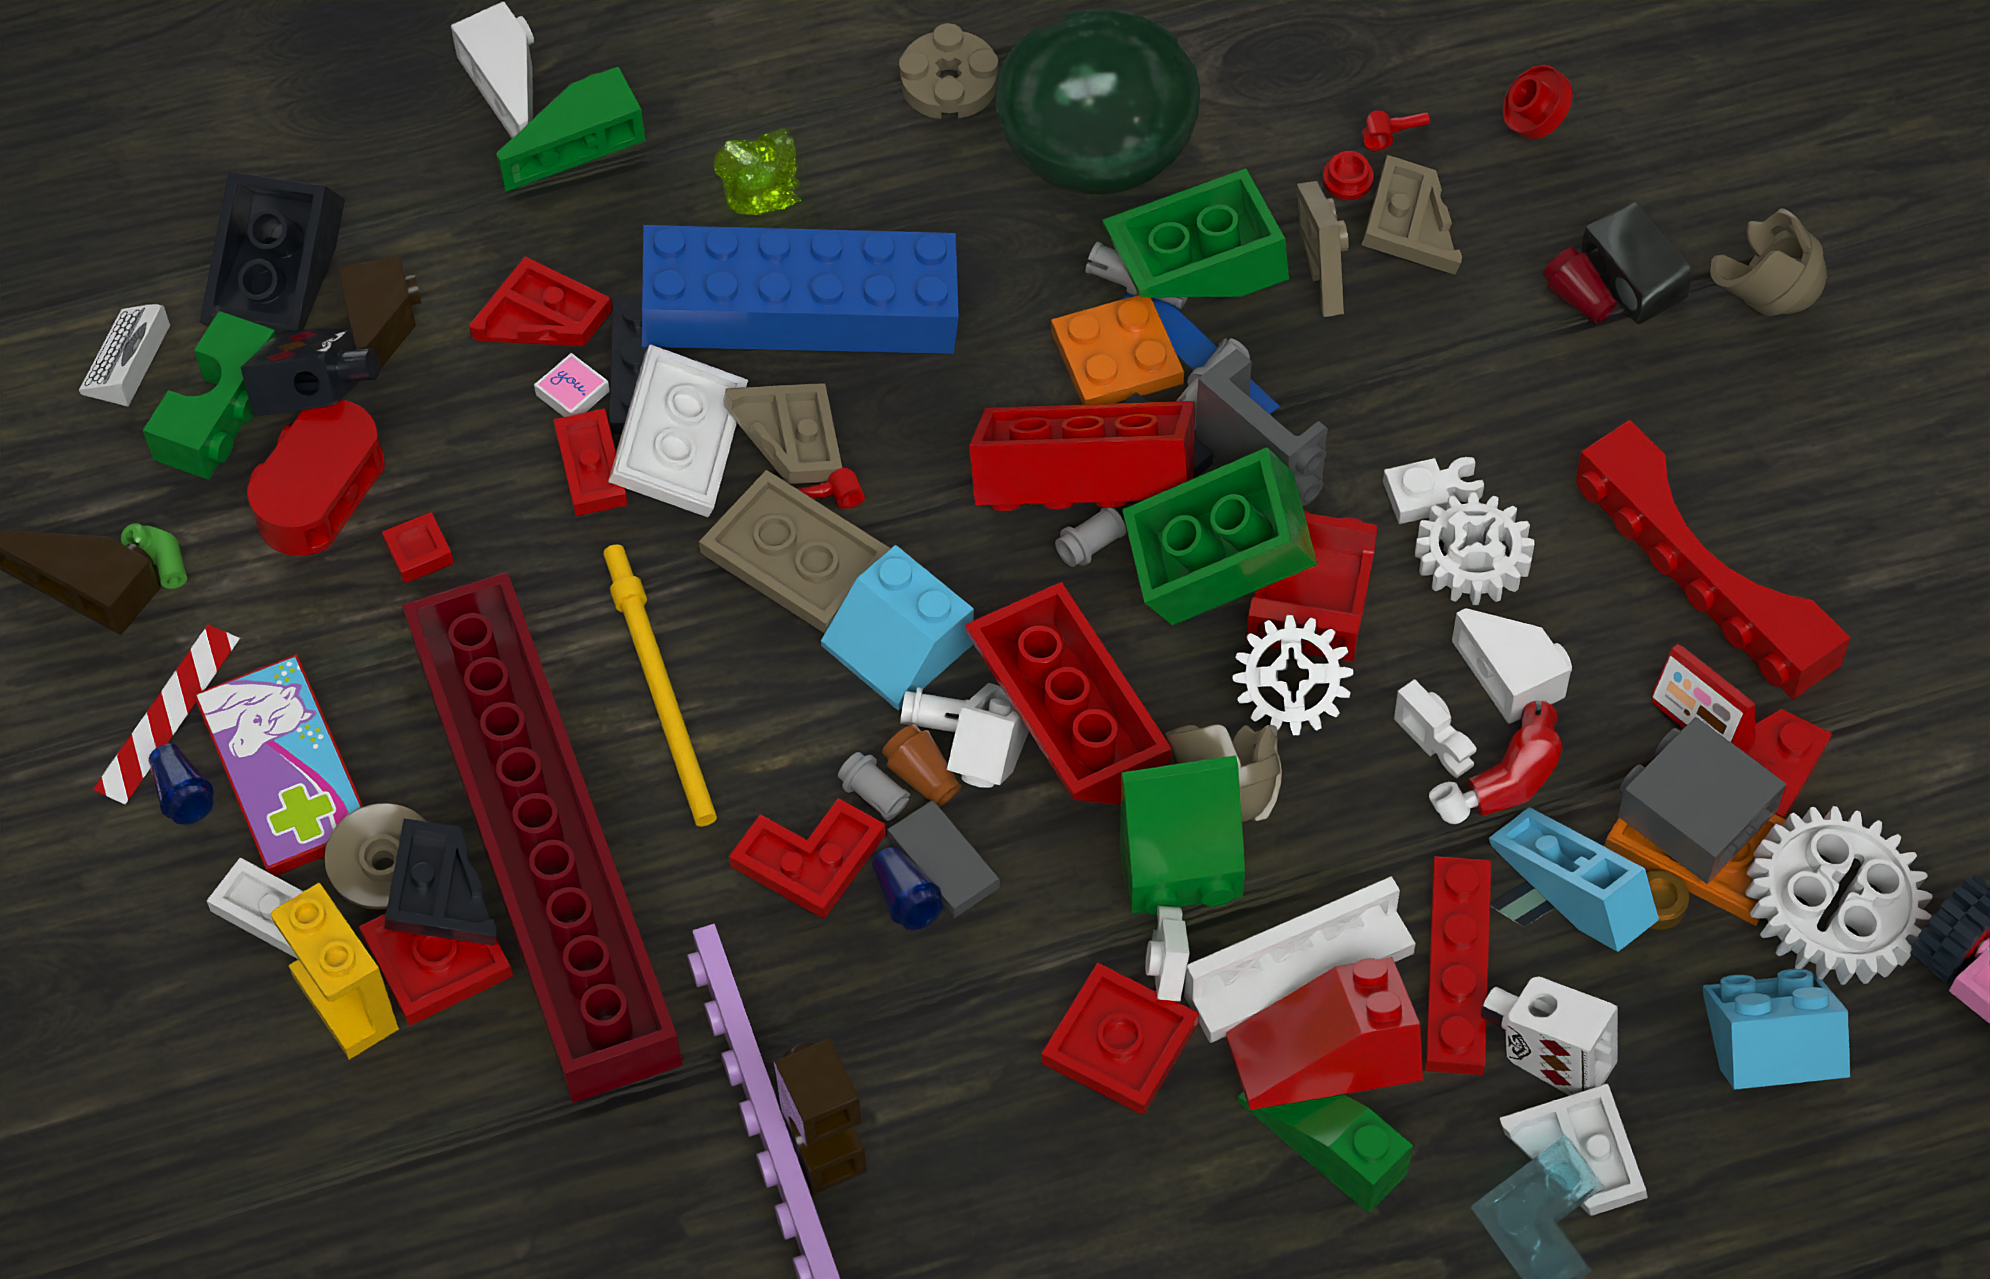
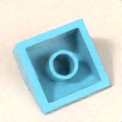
M895 545L856 579L821 639V646L899 711L903 707L905 691L916 693L917 687L925 688L973 645L965 632V624L974 621V608Z

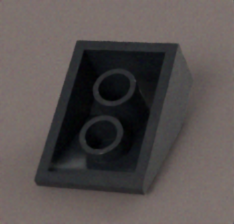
M228 172L200 323L210 325L217 313L221 311L273 329L275 334L280 330H304L336 249L345 198L322 185Z

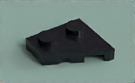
M404 818L384 929L494 946L497 928L494 919H490L483 900V888L476 869L471 866L468 857L469 849L461 827Z

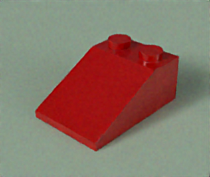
M1392 957L1383 959L1368 958L1353 964L1335 966L1226 1032V1042L1250 1110L1423 1081L1420 1022Z

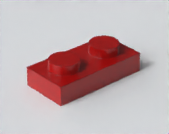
M600 409L553 419L575 516L627 506L625 488L608 482L616 451L606 410Z

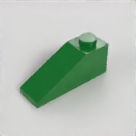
M619 67L602 73L592 74L585 79L572 83L496 153L501 181L505 191L508 192L646 141L642 111Z
M1244 1092L1237 1098V1102L1368 1214L1408 1174L1413 1145L1371 1109L1344 1094L1253 1110L1249 1109Z

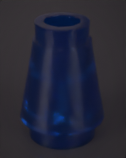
M164 744L154 749L149 755L148 762L151 766L162 813L181 825L193 824L203 819L213 807L212 797L214 790L212 784L180 751L177 745Z
M898 847L886 848L875 856L872 861V868L876 873L892 920L902 924L908 930H918L935 921L943 908L939 886Z

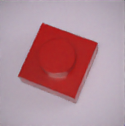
M432 512L382 531L385 545L404 584L454 564L451 550Z

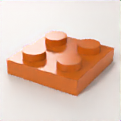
M1139 295L1051 319V333L1082 405L1115 404L1126 401L1135 392L1143 396L1184 384V370L1152 298H1140Z

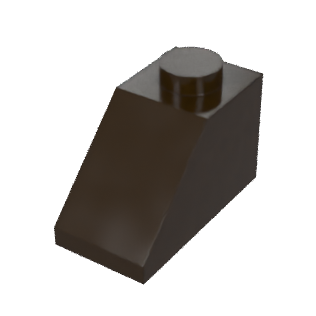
M400 255L339 268L356 349H374L379 359V371L415 328L416 324L412 305L421 304L415 273L404 275Z

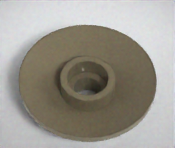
M379 803L357 809L343 818L332 831L325 848V868L335 890L344 899L357 906L369 909H387L403 820L406 818L426 821L422 816L401 805ZM382 858H390L394 861L393 866L388 869L377 870L374 868L376 862Z

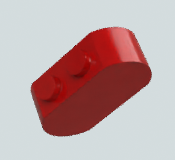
M340 400L337 404L302 410L294 423L288 424L282 430L277 446L266 462L260 463L252 472L247 487L248 500L260 536L274 550L292 556H306L328 549L385 469L384 455L375 422L364 408L350 401Z

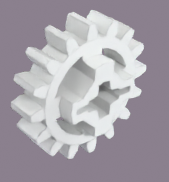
M1470 493L1468 503L1461 504L1454 495L1448 497L1446 511L1436 505L1432 506L1429 521L1421 520L1418 538L1416 540L1415 557L1421 559L1419 568L1421 576L1434 574L1432 589L1436 592L1445 586L1450 587L1451 600L1455 602L1461 597L1462 593L1470 594L1473 605H1479L1481 594L1488 593L1495 602L1501 600L1503 586L1510 591L1516 592L1519 589L1521 576L1528 577L1534 550V540L1528 538L1530 528L1528 521L1515 523L1517 508L1511 506L1504 511L1497 509L1498 497L1492 496L1487 504H1481L1476 493ZM1440 540L1444 542L1443 550L1447 553L1445 557L1439 547ZM1503 541L1506 542L1509 548V557L1505 555L1506 546L1502 544Z
M1287 615L1285 629L1278 630L1270 620L1264 622L1267 636L1260 639L1258 636L1250 633L1247 639L1254 647L1251 654L1237 653L1235 657L1241 663L1247 665L1246 672L1233 675V681L1246 683L1248 691L1237 698L1239 703L1254 701L1257 707L1253 711L1251 719L1256 722L1267 714L1272 717L1270 725H1275L1277 731L1283 721L1290 722L1293 735H1300L1302 722L1309 720L1315 730L1321 729L1322 725L1319 715L1325 711L1329 715L1337 717L1340 712L1332 703L1336 696L1349 698L1351 694L1346 688L1340 686L1341 678L1353 675V669L1340 667L1338 662L1348 653L1347 648L1339 647L1333 650L1329 644L1333 640L1335 632L1329 629L1321 636L1315 634L1316 619L1309 618L1303 629L1296 628L1293 615ZM1301 639L1310 641L1319 647L1329 663L1313 664L1302 654ZM1281 640L1282 654L1271 666L1257 667L1265 650ZM1291 648L1294 649V659L1297 660L1299 668L1308 669L1309 679L1302 680L1299 683L1295 703L1292 700V691H1289L1288 683L1278 681L1277 677L1278 671L1287 669ZM1330 683L1323 699L1317 705L1305 711V696L1316 684ZM1272 686L1284 697L1285 712L1272 707L1262 697L1258 687Z

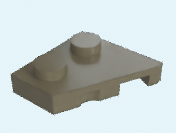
M1387 155L1382 167L1362 246L1456 275L1461 264L1462 255L1460 250H1454L1449 233L1452 222L1448 208L1440 197L1442 188L1436 170Z
M825 383L725 389L723 400L725 409L788 484L828 482L829 476L837 469L842 468Z

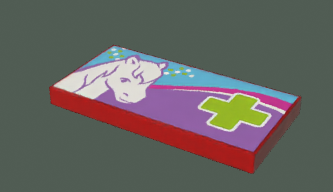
M298 655L290 656L193 694L266 872L278 876L325 857L327 841L334 828L343 818L362 808L363 805Z

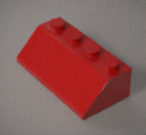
M1195 401L985 408L969 445L975 506L990 505L994 510L1008 511L1017 509L1022 504H1043L1048 509H1064L1071 507L1075 503L1096 502V505L1100 507L1114 508L1125 505L1128 501L1146 500L1194 479Z
M1062 582L965 624V632L1073 800L1121 805L1122 772L1170 765L1171 746Z

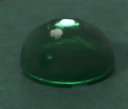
M1107 9L1083 10L1065 14V20L1039 31L1037 27L1034 28L1012 48L1002 65L998 77L996 110L1009 146L1023 165L1038 177L1056 187L1076 193L1115 194L1134 189L1149 182L1171 165L1190 141L1199 116L1200 84L1194 62L1189 59L1179 46L1177 38L1161 25L1142 16L1124 11Z

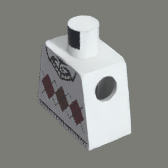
M1539 976L1530 979L1520 997L1494 987L1484 1002L1481 1018L1506 1030L1507 1058L1515 1065L1569 1096L1603 1085L1617 1063L1618 1006Z

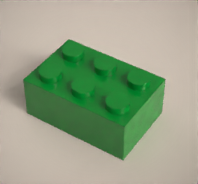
M1268 447L1122 509L1144 603L1172 626L1318 565L1294 472Z

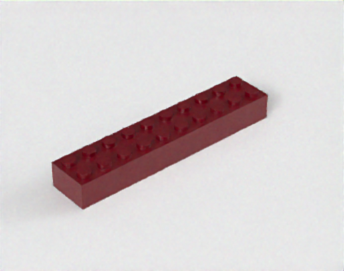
M508 572L403 604L402 607L412 643L572 1103L683 1066L674 1025Z

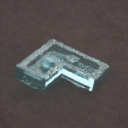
M1565 1135L1470 1207L1521 1279H1582L1592 1271L1558 1222L1605 1186L1571 1139Z

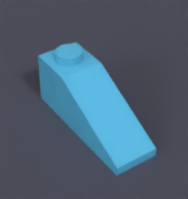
M1530 807L1489 837L1491 847L1579 931L1617 952L1659 920L1645 868Z

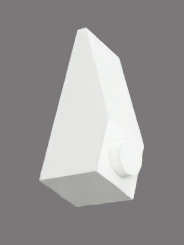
M503 1L452 24L451 29L457 58L511 138H513L533 120L532 62L529 45L534 43V39L525 19L522 16L515 18Z

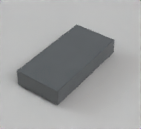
M933 800L887 829L889 841L954 918L1000 888L998 876Z

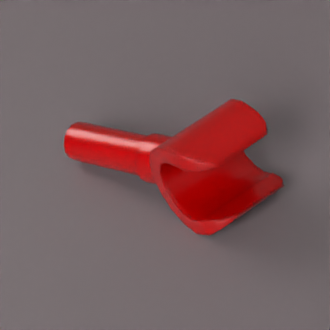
M1373 111L1366 120L1367 127L1362 131L1365 147L1372 151L1386 149L1393 143V133L1429 125L1430 116L1426 112L1401 118H1389V115L1384 111Z
M839 468L829 476L828 482L797 488L812 499L827 498L834 495L837 505L842 509L856 507L865 500L856 474L847 468Z

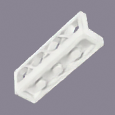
M1392 876L1188 964L1185 975L1184 997L1190 1008L1199 1013V1024L1209 1042L1212 1043L1225 1037L1227 1031L1335 966L1353 964L1368 958L1383 959L1392 957L1394 962L1414 954L1415 942L1397 913L1400 890Z

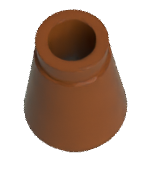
M916 724L908 725L895 734L884 746L882 754L888 760L886 767L927 800H933L938 807L951 800L960 790L961 784L955 779L954 773L947 770L948 763L928 730L921 731Z

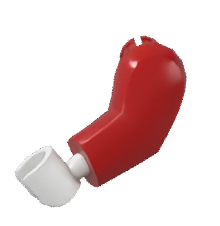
M1536 701L1530 702L1523 708L1521 715L1522 727L1512 737L1501 763L1467 779L1469 792L1462 794L1455 782L1442 783L1430 791L1429 798L1444 821L1451 824L1461 823L1469 816L1470 808L1473 807L1480 816H1484L1526 803L1552 774L1563 750L1562 741L1555 732L1558 715L1556 709L1551 704L1542 701L1540 715H1536Z

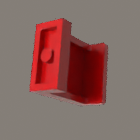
M1304 510L1318 565L1256 590L1255 597H1252L1248 614L1247 636L1251 633L1260 639L1266 637L1267 633L1264 622L1268 620L1278 630L1285 629L1287 615H1293L1296 628L1300 629L1304 628L1309 618L1316 619L1315 634L1321 636L1324 632L1332 629L1335 635L1329 645L1333 650L1339 647H1346L1348 653L1340 660L1354 662L1374 559L1378 527L1352 517L1339 519L1310 514ZM1301 639L1303 654L1326 657L1315 644ZM1281 640L1268 648L1281 650Z

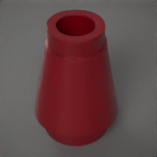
M1574 247L1561 252L1543 271V277L1549 282L1547 289L1584 316L1590 318L1594 324H1598L1607 318L1618 305V302L1612 297V293L1585 252L1579 254Z

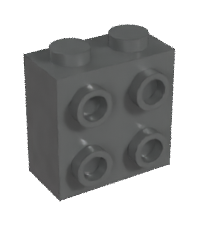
M1695 717L1681 732L1674 728L1662 739L1655 751L1656 757L1646 768L1638 764L1629 772L1619 789L1623 793L1618 817L1708 884L1778 811L1786 783L1699 718Z

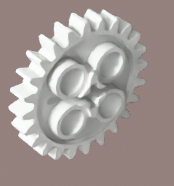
M1833 806L1824 819L1815 807H1810L1802 819L1795 813H1792L1782 826L1775 824L1754 851L1753 855L1756 858L1746 872L1754 880L1745 893L1746 896L1758 899L1759 901L1750 912V915L1754 918H1767L1769 923L1760 935L1762 938L1778 935L1782 940L1776 950L1778 956L1784 955L1791 950L1798 954L1795 961V969H1802L1810 961L1816 964L1817 979L1822 980L1830 969H1834L1842 985H1845L1855 972L1863 984H1866L1877 972L1884 978L1889 976L1897 965L1903 966L1911 957L1910 952L1913 943L1919 939L1917 936L1927 926L1929 919L1932 917L1931 914L1923 909L1933 897L1931 893L1918 890L1928 877L1927 873L1910 871L1908 867L1917 857L1916 853L1907 852L1899 854L1896 847L1902 837L1897 834L1887 840L1880 836L1882 830L1881 821L1877 820L1867 829L1862 826V817L1859 811H1855L1847 822L1842 820L1837 806ZM1819 854L1828 858L1831 861V863H1828L1825 860H1823ZM1856 858L1861 862V866L1843 893L1838 909L1830 917L1824 932L1818 930L1817 923L1839 888L1838 883L1848 872L1853 859ZM1869 884L1875 885L1881 893L1876 892ZM1796 896L1803 898L1809 906L1798 901ZM1846 925L1852 927L1855 931H1857L1859 936L1851 933L1847 929Z

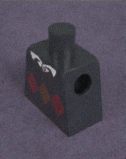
M348 329L280 330L240 368L253 416H263L337 404L360 381L377 379L379 375V359L376 351L372 348L356 349L353 333Z

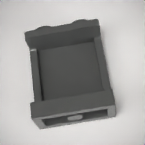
M1235 349L1198 378L1195 438L1212 450L1213 455L1224 465L1268 447L1294 472L1302 506H1305L1317 497L1323 487L1322 479L1328 428L1318 421L1300 436H1295L1249 397L1252 361L1238 349Z

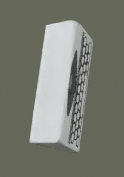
M151 304L121 309L79 389L81 395L129 407L170 327L163 305Z

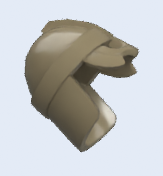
M1784 208L1779 209L1763 222L1750 221L1746 229L1747 241L1755 253L1749 266L1725 255H1716L1711 261L1710 273L1713 281L1726 291L1743 299L1747 305L1765 316L1796 314L1807 309L1819 299L1827 279V269L1821 243L1805 229L1795 215ZM1776 226H1782L1786 229L1775 236L1772 232V229Z
M1184 725L1165 733L1167 742L1172 748L1171 753L1176 764L1236 755L1239 769L1242 822L1249 820L1259 821L1268 818L1277 801L1282 779L1281 762L1277 749V728L1275 725H1267L1257 732H1254L1248 725H1244L1237 732L1233 742L1227 729L1221 725H1212L1204 728H1198L1195 725Z

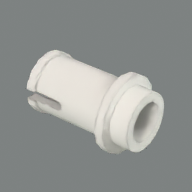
M917 687L916 693L905 691L900 724H916L919 727L956 732L959 718L947 716L946 713L960 715L961 707L969 700L923 694V688Z

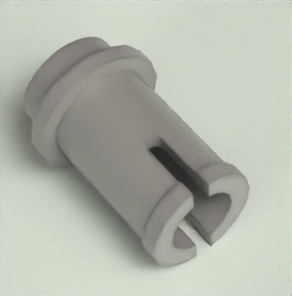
M1102 508L1100 512L1077 527L1072 528L1068 526L1062 529L1061 537L1055 541L1056 549L1067 565L1071 567L1077 564L1085 566L1091 562V555L1117 538L1123 537L1126 534V526L1114 508Z
M857 752L843 764L838 773V778L843 781L842 788L848 793L855 791L882 814L885 820L889 821L897 816L909 801L910 793L902 789L876 766L877 759L871 754L864 756L861 752Z

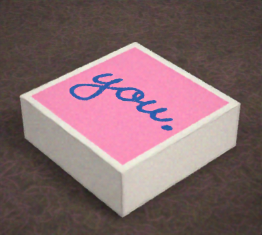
M572 353L534 384L536 396L564 417L586 413L610 392L608 381Z

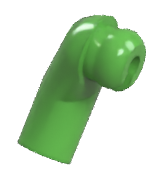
M139 523L130 524L123 530L121 544L124 546L134 544L143 549L152 558L153 565L157 566L160 582L163 587L174 589L186 583L187 575L179 543L174 535L152 526H142Z

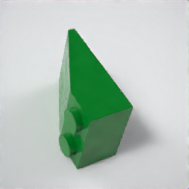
M1246 168L1102 220L1103 227L1140 298L1242 297L1289 280L1285 237Z
M1236 755L1122 772L1119 856L1132 914L1147 912L1151 915H1157L1158 905L1171 907L1204 904L1211 907L1221 906L1229 903L1234 898L1243 897L1245 861L1239 769Z

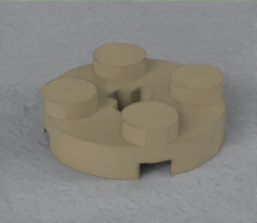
M946 23L939 25L933 33L923 35L911 43L900 57L899 76L903 96L911 107L926 116L942 119V112H958V118L968 117L984 109L996 94L999 74L997 55L984 40L971 33L962 32V29L955 24ZM947 69L956 70L959 75L957 78L948 75L943 79L939 76L941 71Z

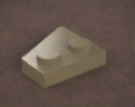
M1317 181L1297 184L1299 231L1307 254L1313 281L1320 280V309L1323 317L1344 314L1341 252L1348 251L1349 246L1346 224L1344 220L1337 221L1334 201L1332 198H1325Z

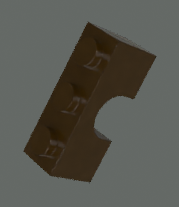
M830 1038L816 1044L806 1042L794 1046L784 1054L783 1058L774 1061L782 1116L804 1178L812 1194L815 1195L867 1172L864 1147L854 1126L862 1123L859 1097Z

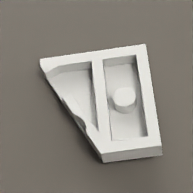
M1608 1084L1500 1118L1504 1134L1590 1216L1648 1198Z

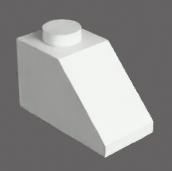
M1467 608L1456 613L1452 642L1508 724L1521 719L1523 708L1530 702L1536 701V711L1541 709L1542 701L1553 704L1565 698L1572 671L1571 661L1565 649L1558 643L1553 644L1542 627Z
M988 683L961 707L947 770L962 774L961 779L964 782L978 787H993L994 784L1001 785L1013 773L1029 732L1001 686Z

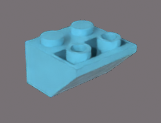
M1788 969L1777 974L1778 978L1756 980L1748 975H1730L1722 978L1720 984L1703 985V996L1719 1068L1734 1089L1850 1077L1848 1010L1822 980L1817 979L1816 974L1804 969Z

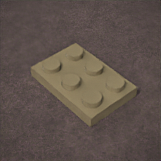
M765 470L699 541L700 553L823 633L827 631L856 579L891 549L768 470Z

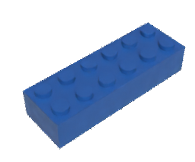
M644 225L642 347H649L651 344L657 347L954 354L959 318L956 233Z

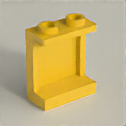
M320 882L271 911L274 924L298 957V960L288 965L293 978L349 1060L399 1030L379 967Z

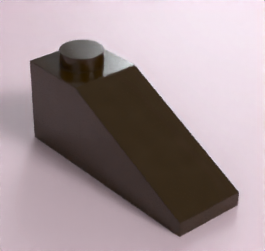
M0 530L1 571L119 635L125 632L160 590L152 567L154 564L152 558L143 549L134 544L124 546L107 536Z

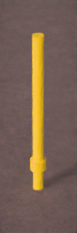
M619 544L611 545L604 550L603 555L613 584L610 586V592L615 607L619 612L624 613L694 821L700 827L710 825L716 821L717 816L644 608L647 597L640 578L633 576L624 547Z

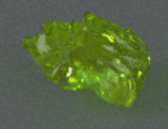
M786 128L773 130L760 135L758 139L752 141L727 140L716 154L713 168L722 179L728 207L737 214L760 215L770 211L783 210L800 202L801 199L796 194H793L794 189L800 185V181L793 177L798 169L793 136L788 137L789 131Z

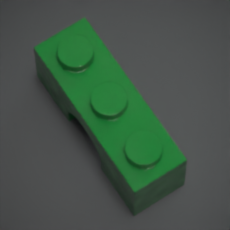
M221 311L217 313L194 349L203 380L217 386L206 394L193 397L168 390L143 429L154 461L207 480L210 479L218 464L224 463L230 456L234 439L244 422L248 423L254 417L240 367L276 335L275 330Z

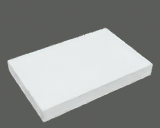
M650 344L643 358L608 482L709 517L714 509L737 423L724 407L725 389L746 387L748 380Z

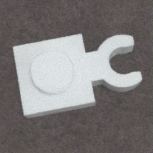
M1435 458L1385 469L1383 484L1398 523L1403 524L1429 518L1430 509L1434 505L1446 511L1448 497L1453 495L1460 502H1468L1470 493H1476L1478 499L1483 496L1484 490L1483 480L1469 483L1460 479L1474 475V458H1459L1451 463L1449 469L1439 470Z
M1415 679L1401 688L1397 694L1394 720L1429 756L1436 753L1443 766L1454 777L1458 778L1472 768L1474 762L1469 756L1474 754L1477 748L1466 735L1456 731L1450 725L1451 716L1445 702L1436 693H1428Z
M1158 905L1157 930H1153L1152 941H1149L1147 947L1146 975L1155 976L1157 999L1180 1001L1189 958L1185 921H1182L1181 907Z

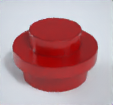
M1344 151L1336 154L1323 170L1325 189L1339 199H1358L1366 195L1372 188L1373 170L1367 159L1357 152Z

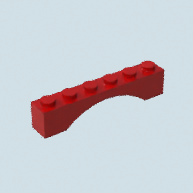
M1628 420L1581 451L1575 482L1578 484L1583 496L1589 502L1597 503L1613 519L1618 531L1625 538L1633 539L1649 555L1651 563L1658 572L1665 576L1669 575L1685 591L1687 599L1695 609L1700 612H1706L1721 627L1727 641L1733 647L1742 649L1759 666L1763 677L1771 685L1780 687L1793 700L1841 667L1851 637L1813 600L1786 595L1756 584L1728 568L1710 553L1687 527L1674 503L1667 479L1666 455L1631 420Z

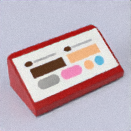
M1679 644L1674 646L1653 690L1652 703L1683 729L1697 717L1740 750L1755 742V703L1686 648Z

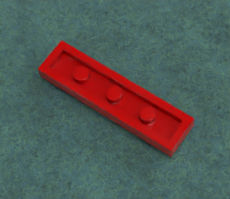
M1434 856L1425 1071L1482 1076L1484 1073L1486 1020L1481 1018V1011L1487 998L1491 860Z

